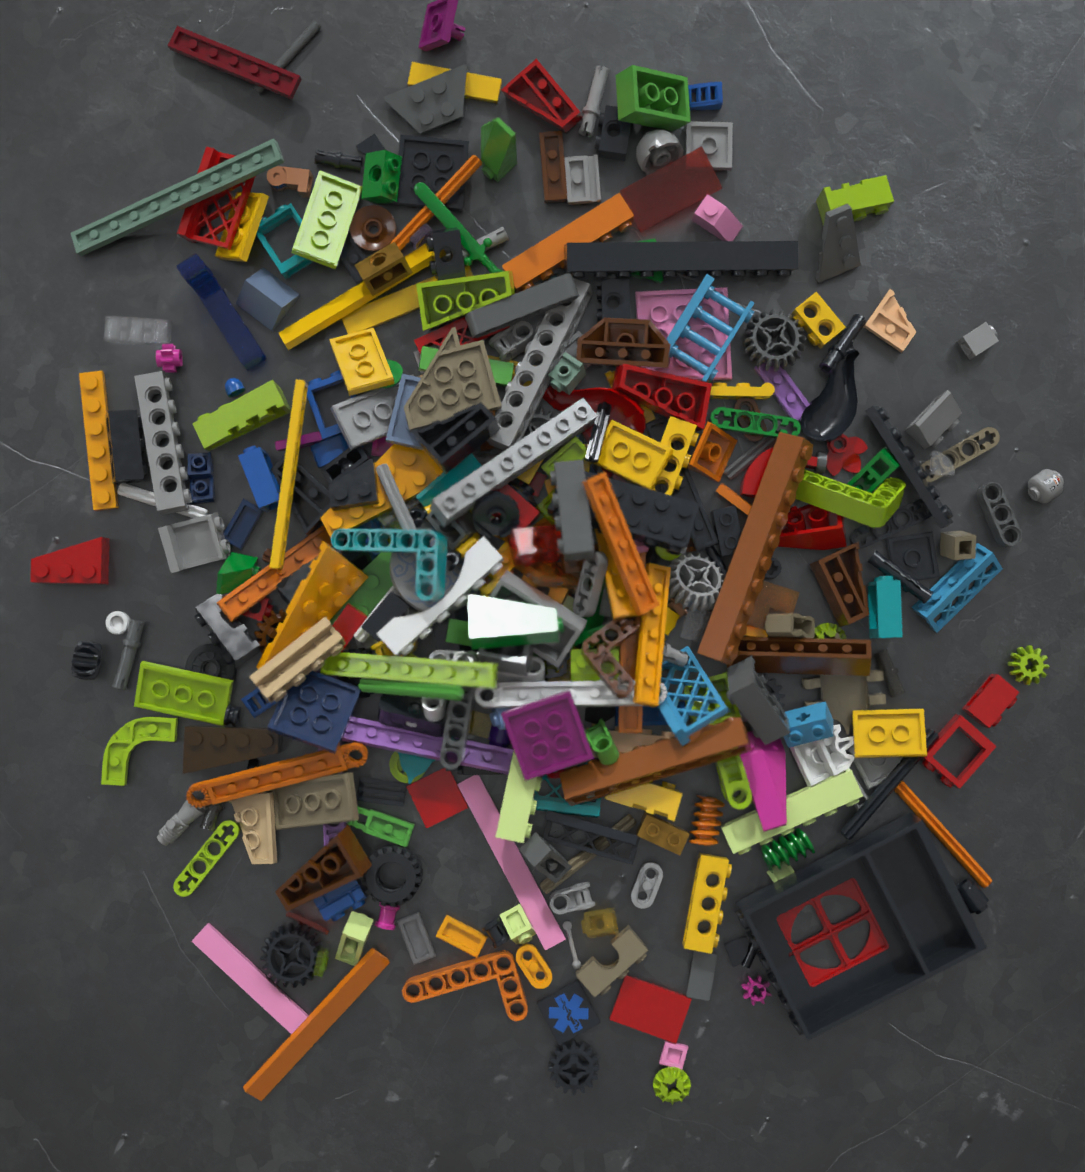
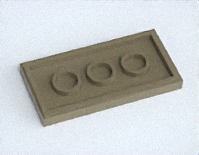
M353 772L323 776L271 790L274 796L276 830L359 820Z

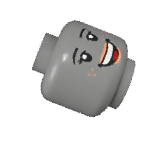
M1044 469L1028 481V494L1034 501L1043 504L1049 503L1063 492L1064 480L1057 471Z

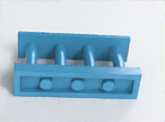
M706 274L667 337V341L671 344L670 358L675 357L704 375L701 380L703 382L707 380L712 382L718 372L715 367L743 321L748 324L755 312L751 310L754 302L750 301L745 309L714 290L715 287L712 284L715 278ZM703 298H711L740 316L735 327H730L704 311L700 305ZM698 317L727 335L728 338L722 348L691 330V326L687 325L690 319ZM679 337L683 339L686 337L716 355L711 366L707 367L678 349L679 346L676 345Z

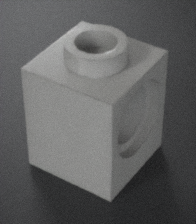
M985 322L957 342L968 359L971 360L999 340L997 339L996 330Z

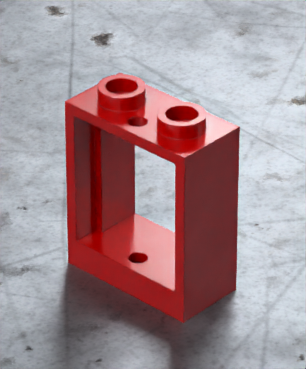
M955 714L938 733L939 738L927 751V756L921 758L924 760L922 765L932 773L934 771L942 776L940 781L947 787L951 788L953 786L960 789L997 746L962 715ZM956 729H959L981 751L956 778L936 761L933 756Z

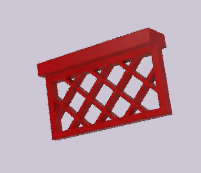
M206 147L197 174L224 162V160L231 159L235 155L218 152L214 148ZM256 176L185 208L177 234L189 242H200L231 250ZM241 186L243 189L241 195L234 199L231 191ZM228 194L231 202L221 207L218 199ZM214 203L217 211L208 216L206 213L208 206ZM234 207V217L227 221L224 213ZM220 216L223 224L213 229L211 221ZM207 224L210 232L202 237L199 236L201 227ZM226 229L228 235L225 243L220 242L217 234Z

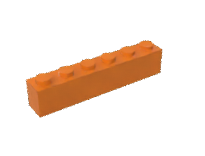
M619 192L503 264L502 270L504 272L512 271L516 293L534 287V283L541 279L546 281L554 275L553 271L558 268L565 269L564 245L566 243L608 242L613 238V234L618 231L621 233L625 232L632 226L634 214Z

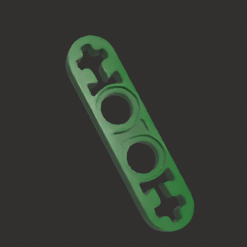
M725 407L714 409L710 415V422L725 431L777 438L779 435L775 433L778 427L777 421H781L779 426L786 427L789 423L792 424V428H795L796 431H793L790 435L798 436L801 431L800 423L790 417ZM721 412L723 417L731 418V414H735L733 427L729 426L731 421L725 420L722 424H718V420L714 419V416H718ZM747 416L750 420L749 427L741 428L738 426V417ZM764 419L770 420L773 424V428L769 432L763 431L760 427V423ZM780 429V430H779V432H782V433H786V434H787V430H784V429Z

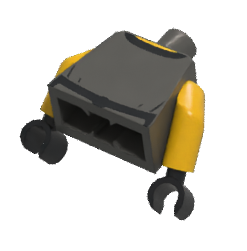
M431 504L424 507L423 511L420 509L412 510L410 516L412 519H416L414 521L416 528L422 526L423 519L426 517L437 532L446 536L447 545L451 550L456 551V553H447V561L453 563L448 571L454 570L459 562V558H465L466 552L480 540V534L474 527L471 510L445 527L430 510Z

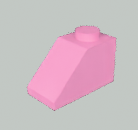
M708 194L695 211L692 219L693 222L722 241H734L743 227L725 205Z

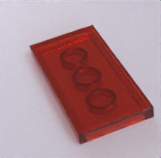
M701 146L619 192L634 214V221L641 233L699 202L707 194L712 195L723 188Z

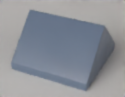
M263 267L244 281L235 304L273 332L300 297V294Z

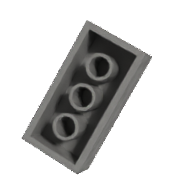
M508 570L500 578L489 598L557 610V618H562L563 632L559 633V642L534 644L533 651L556 667H559L587 623V620Z

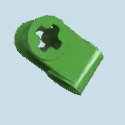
M601 718L599 723L588 729L584 728L590 747L593 748L599 761L604 765H610L619 758V751Z

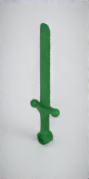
M419 182L414 186L415 194L446 228L457 227L460 230L461 244L470 254L469 257L464 258L465 266H470L472 260L478 259L490 273L504 272L498 269L485 254L486 247L492 245L490 238H485L483 244L480 245L425 183Z

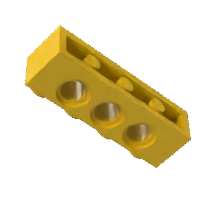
M672 416L669 418L660 443L672 448L671 444L674 441H680L683 443L684 448L674 450L668 461L673 463L676 469L672 472L663 470L655 487L658 484L666 485L668 491L664 494L671 496L674 489L679 490L683 480L680 472L682 467L687 468L691 455L687 453L690 446L695 447L699 433H696L697 425Z
M699 852L682 942L684 949L712 954L713 948L718 946L719 934L716 933L717 924L721 925L723 911L720 910L721 902L726 901L728 890L724 885L726 878H730L732 864H728L729 860L727 857ZM716 874L718 876L717 883L712 886L707 885V876ZM710 897L714 900L713 906L708 909L703 908L702 901ZM701 921L709 922L710 926L707 931L701 932L697 929Z

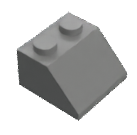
M947 390L936 397L905 429L924 449L930 446L936 447L944 438L941 436L946 429L951 431L960 422L957 418L962 412L951 392Z

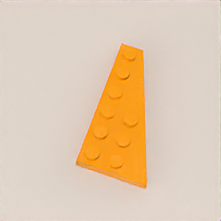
M393 444L375 462V469L381 464L386 463L404 502L415 498L416 495L443 473L442 469L426 451ZM377 472L379 504L335 511L330 508L321 517L330 538L337 529H355L393 509Z
M323 541L319 547L321 552L317 560H312L309 566L311 571L308 577L301 581L285 611L287 616L284 622L278 624L276 628L278 633L274 641L268 643L256 668L260 669L324 617L330 621L367 580L368 576L366 573Z

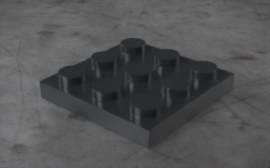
M400 134L398 155L402 157L398 199L397 202H394V205L423 208L425 204L415 194L414 186L419 182H423L436 194L468 160L469 141ZM465 183L444 204L448 210L463 211Z

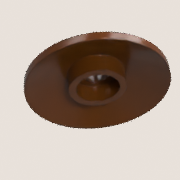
M369 205L355 213L350 225V233L354 242L360 248L367 251H379L388 246L394 239L396 223L394 217L387 209L377 205ZM373 227H377L378 232L376 234H371L370 229Z

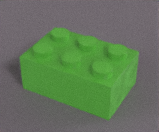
M631 65L616 75L619 121L675 131L691 122L688 77Z

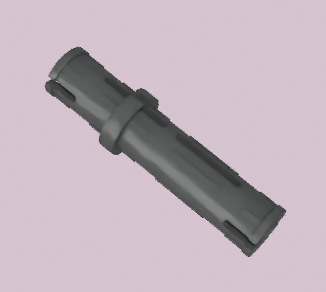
M130 619L126 638L122 640L124 645L112 687L127 690L137 648L141 646L139 641L145 625L143 621Z

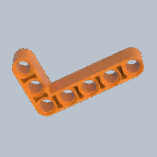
M500 950L411 977L405 982L402 990L404 999L414 1003L496 978L508 1017L513 1021H521L528 1012V1002L515 958L508 950ZM501 957L508 958L510 965L506 968L500 967L497 963L498 959ZM478 964H483L487 967L488 971L485 974H478L475 971V967ZM455 971H461L464 973L465 979L456 981L452 974ZM432 978H439L443 985L435 988L430 984V980ZM508 980H513L516 982L517 987L514 990H507L504 983ZM409 985H417L420 992L416 995L409 993ZM514 1003H520L523 1005L524 1010L520 1013H515L511 1010V1006Z

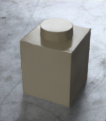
M965 531L941 532L940 555L952 560L975 559L976 535Z

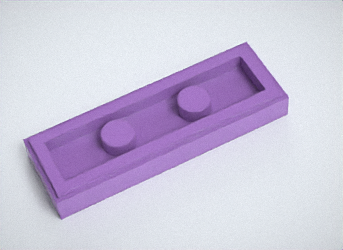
M763 363L758 368L756 366L754 370L762 381L773 384L775 388L773 396L787 416L800 421L803 411L810 404L788 373L781 366H779L777 372L773 370V366H770L769 370L765 371L766 364Z

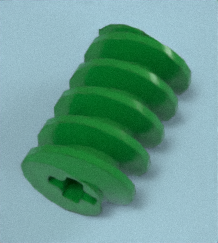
M800 828L795 829V835L793 833L787 834L786 839L783 836H779L778 843L772 840L769 842L770 848L766 844L761 846L763 859L771 873H773V865L779 870L782 869V861L789 866L790 857L798 862L799 853L806 858L807 849L812 854H815L809 837Z

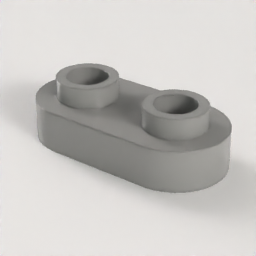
M647 862L639 870L631 891V900L638 908H648L654 902L663 879V871L657 863ZM650 869L655 871L654 877L651 878L646 875ZM641 891L646 892V894H647L646 898H645V899H639V898H638L639 892H641Z

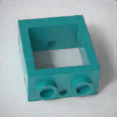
M291 203L289 205H281L270 217H263L256 233L285 280L314 262L294 255L281 263L264 235L292 217L300 227L302 219Z
M893 576L874 578V582L867 583L869 639L903 637L900 580H893Z

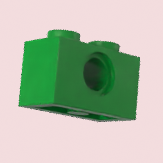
M387 150L366 153L361 199L376 205L397 202L401 156Z

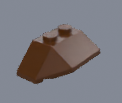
M603 318L578 338L576 359L583 364L617 367L624 363L646 369L669 368L671 344L651 320Z

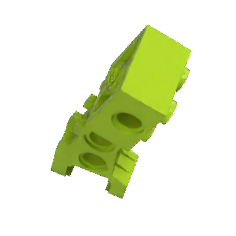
M727 672L708 677L729 712L709 724L716 725L722 723L723 720L729 717H741L737 705H732L727 697V692L729 691ZM685 686L682 694L691 695L694 686ZM700 687L697 696H706L709 688ZM694 701L691 710L700 711L703 702ZM709 703L707 712H713L720 705ZM689 715L691 724L697 721L698 716ZM740 755L715 762L723 797L736 809L748 807L752 800V794ZM740 790L739 795L733 797L734 792Z

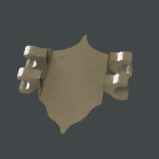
M838 633L835 634V639H841ZM871 670L870 676L819 675V677L802 678V688H820L821 700L804 701V707L826 701L833 719L839 721L844 726L846 734H849V727L852 723V710H869L870 705L886 704L885 694L873 693L869 695L867 682L883 681V671Z

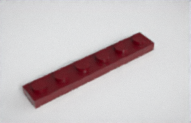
M180 26L176 27L167 45L174 52L291 100L302 80L300 75Z

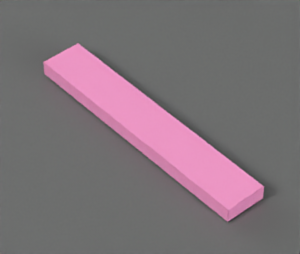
M210 923L192 940L204 954L290 1034L309 1016Z

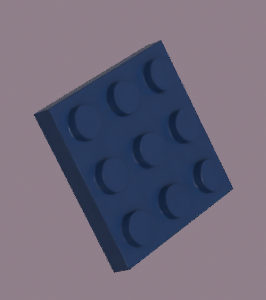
M312 670L305 676L306 679L296 687L293 685L286 691V696L279 700L269 722L268 730L336 754L362 691L355 685Z

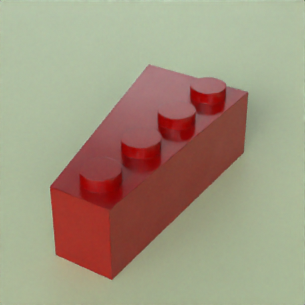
M624 363L616 367L612 389L625 393L638 404L668 419L672 416L697 425L696 432L704 430L712 383Z

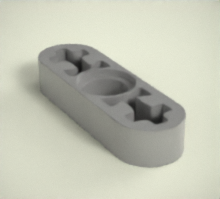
M594 551L593 559L584 560L573 602V611L580 617H591L596 611L608 565V559L604 552ZM589 579L592 580V589H591V590H589V587H588Z

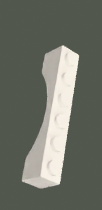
M483 536L466 552L461 574L452 590L444 599L432 608L419 614L393 618L377 635L396 656L401 654L403 656L407 655L415 647L413 643L418 638L421 640L426 638L432 632L431 627L436 622L440 624L450 615L448 611L452 607L456 606L458 608L468 599L466 595L472 589L477 591L484 585L485 581L483 579L490 573L492 575L496 574L503 567L501 564L504 561L503 557Z

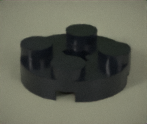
M493 491L489 495L484 496L472 509L474 527L481 535L492 538V535H500V538L512 534L520 522L517 502L500 491ZM494 513H500L501 518L494 517L492 519L491 517Z

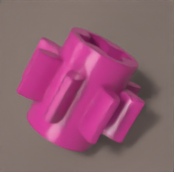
M162 344V350H156L157 367H163L165 373L177 372L176 367L183 365L181 349H176L174 344Z
M759 974L756 979L748 976L749 981L747 984H741L742 988L747 991L743 994L744 999L750 997L752 1005H755L756 1001H761L762 1004H765L764 998L771 996V993L766 990L770 985L769 982L765 981L762 983V977ZM757 986L760 993L755 994L753 987Z

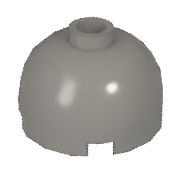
M666 130L647 132L636 147L637 162L642 171L648 176H658L668 172L669 170L666 167L672 163L676 166L683 156V148L674 134Z

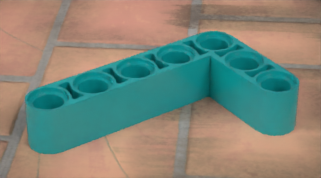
M337 529L333 532L331 544L338 550L349 552L417 553L415 588L417 596L421 600L434 602L443 598L445 594L447 538L444 534L431 530ZM347 536V537H348V541H347V544L345 545V544H344V538ZM369 536V543L366 546L365 539ZM390 536V537H391V543H390L389 546H387V542H386V541H387V538ZM412 536L413 544L409 547L408 540ZM432 537H435V544L431 547L430 540ZM433 560L434 569L430 572L429 564ZM432 585L433 593L429 596L428 587Z

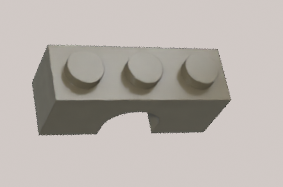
M629 925L611 940L613 947L618 951V958L613 964L603 965L592 956L576 970L577 978L594 997L598 994L604 995L611 988L610 984L616 978L621 980L628 974V968L633 963L637 965L647 956V946Z

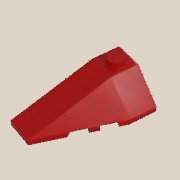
M811 504L801 508H797V506L790 508L787 523L779 537L778 547L815 550L847 547L843 516Z

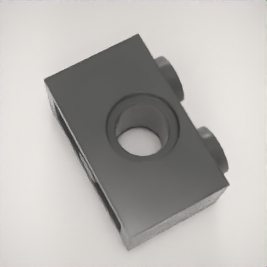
M536 832L519 848L529 862L555 884L572 868L559 851Z

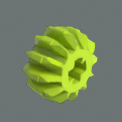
M1027 645L1025 649L1018 647V654L1011 653L1010 656L1014 659V662H1008L1007 664L1014 667L1009 674H1017L1016 682L1023 681L1025 685H1030L1031 682L1038 684L1040 682L1039 677L1045 678L1047 676L1043 669H1049L1050 666L1044 664L1043 661L1047 660L1048 657L1047 655L1040 656L1042 651L1040 648L1034 650L1032 645ZM1027 661H1031L1032 665L1029 666V669L1025 668V666L1028 664Z

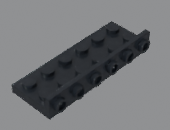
M585 471V480L597 474ZM608 478L633 541L643 542L644 546L652 549L657 547L664 548L666 552L673 555L686 553L699 509V503ZM552 498L551 504L548 506V515L551 516V519L555 520V516H559V509L554 508ZM588 499L591 528L597 529L598 533L603 534Z

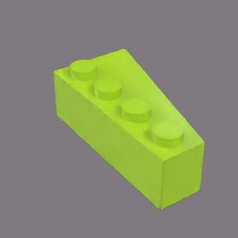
M512 271L416 284L423 331L435 328L462 317L473 310L515 294Z
M272 379L240 398L220 406L218 410L199 416L197 418L198 421L192 424L204 449L211 451L291 413V409L280 386Z

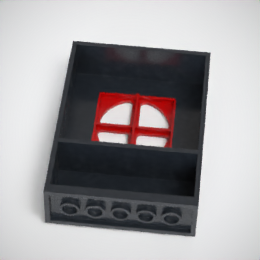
M912 813L904 815L735 902L739 908L735 911L744 928H749L746 934L755 950H760L756 953L767 972L771 971L767 975L777 993L781 992L778 994V997L788 1014L792 1013L788 1016L799 1036L804 1034L808 1041L987 949L923 820ZM828 895H842L857 901L861 906V910L836 924H831L820 900ZM806 905H812L823 929L804 941L794 944L791 940L794 920ZM862 920H867L870 925L867 943L854 959H850L838 938V934ZM828 939L831 941L841 963L835 968H817L803 962L800 958V953Z

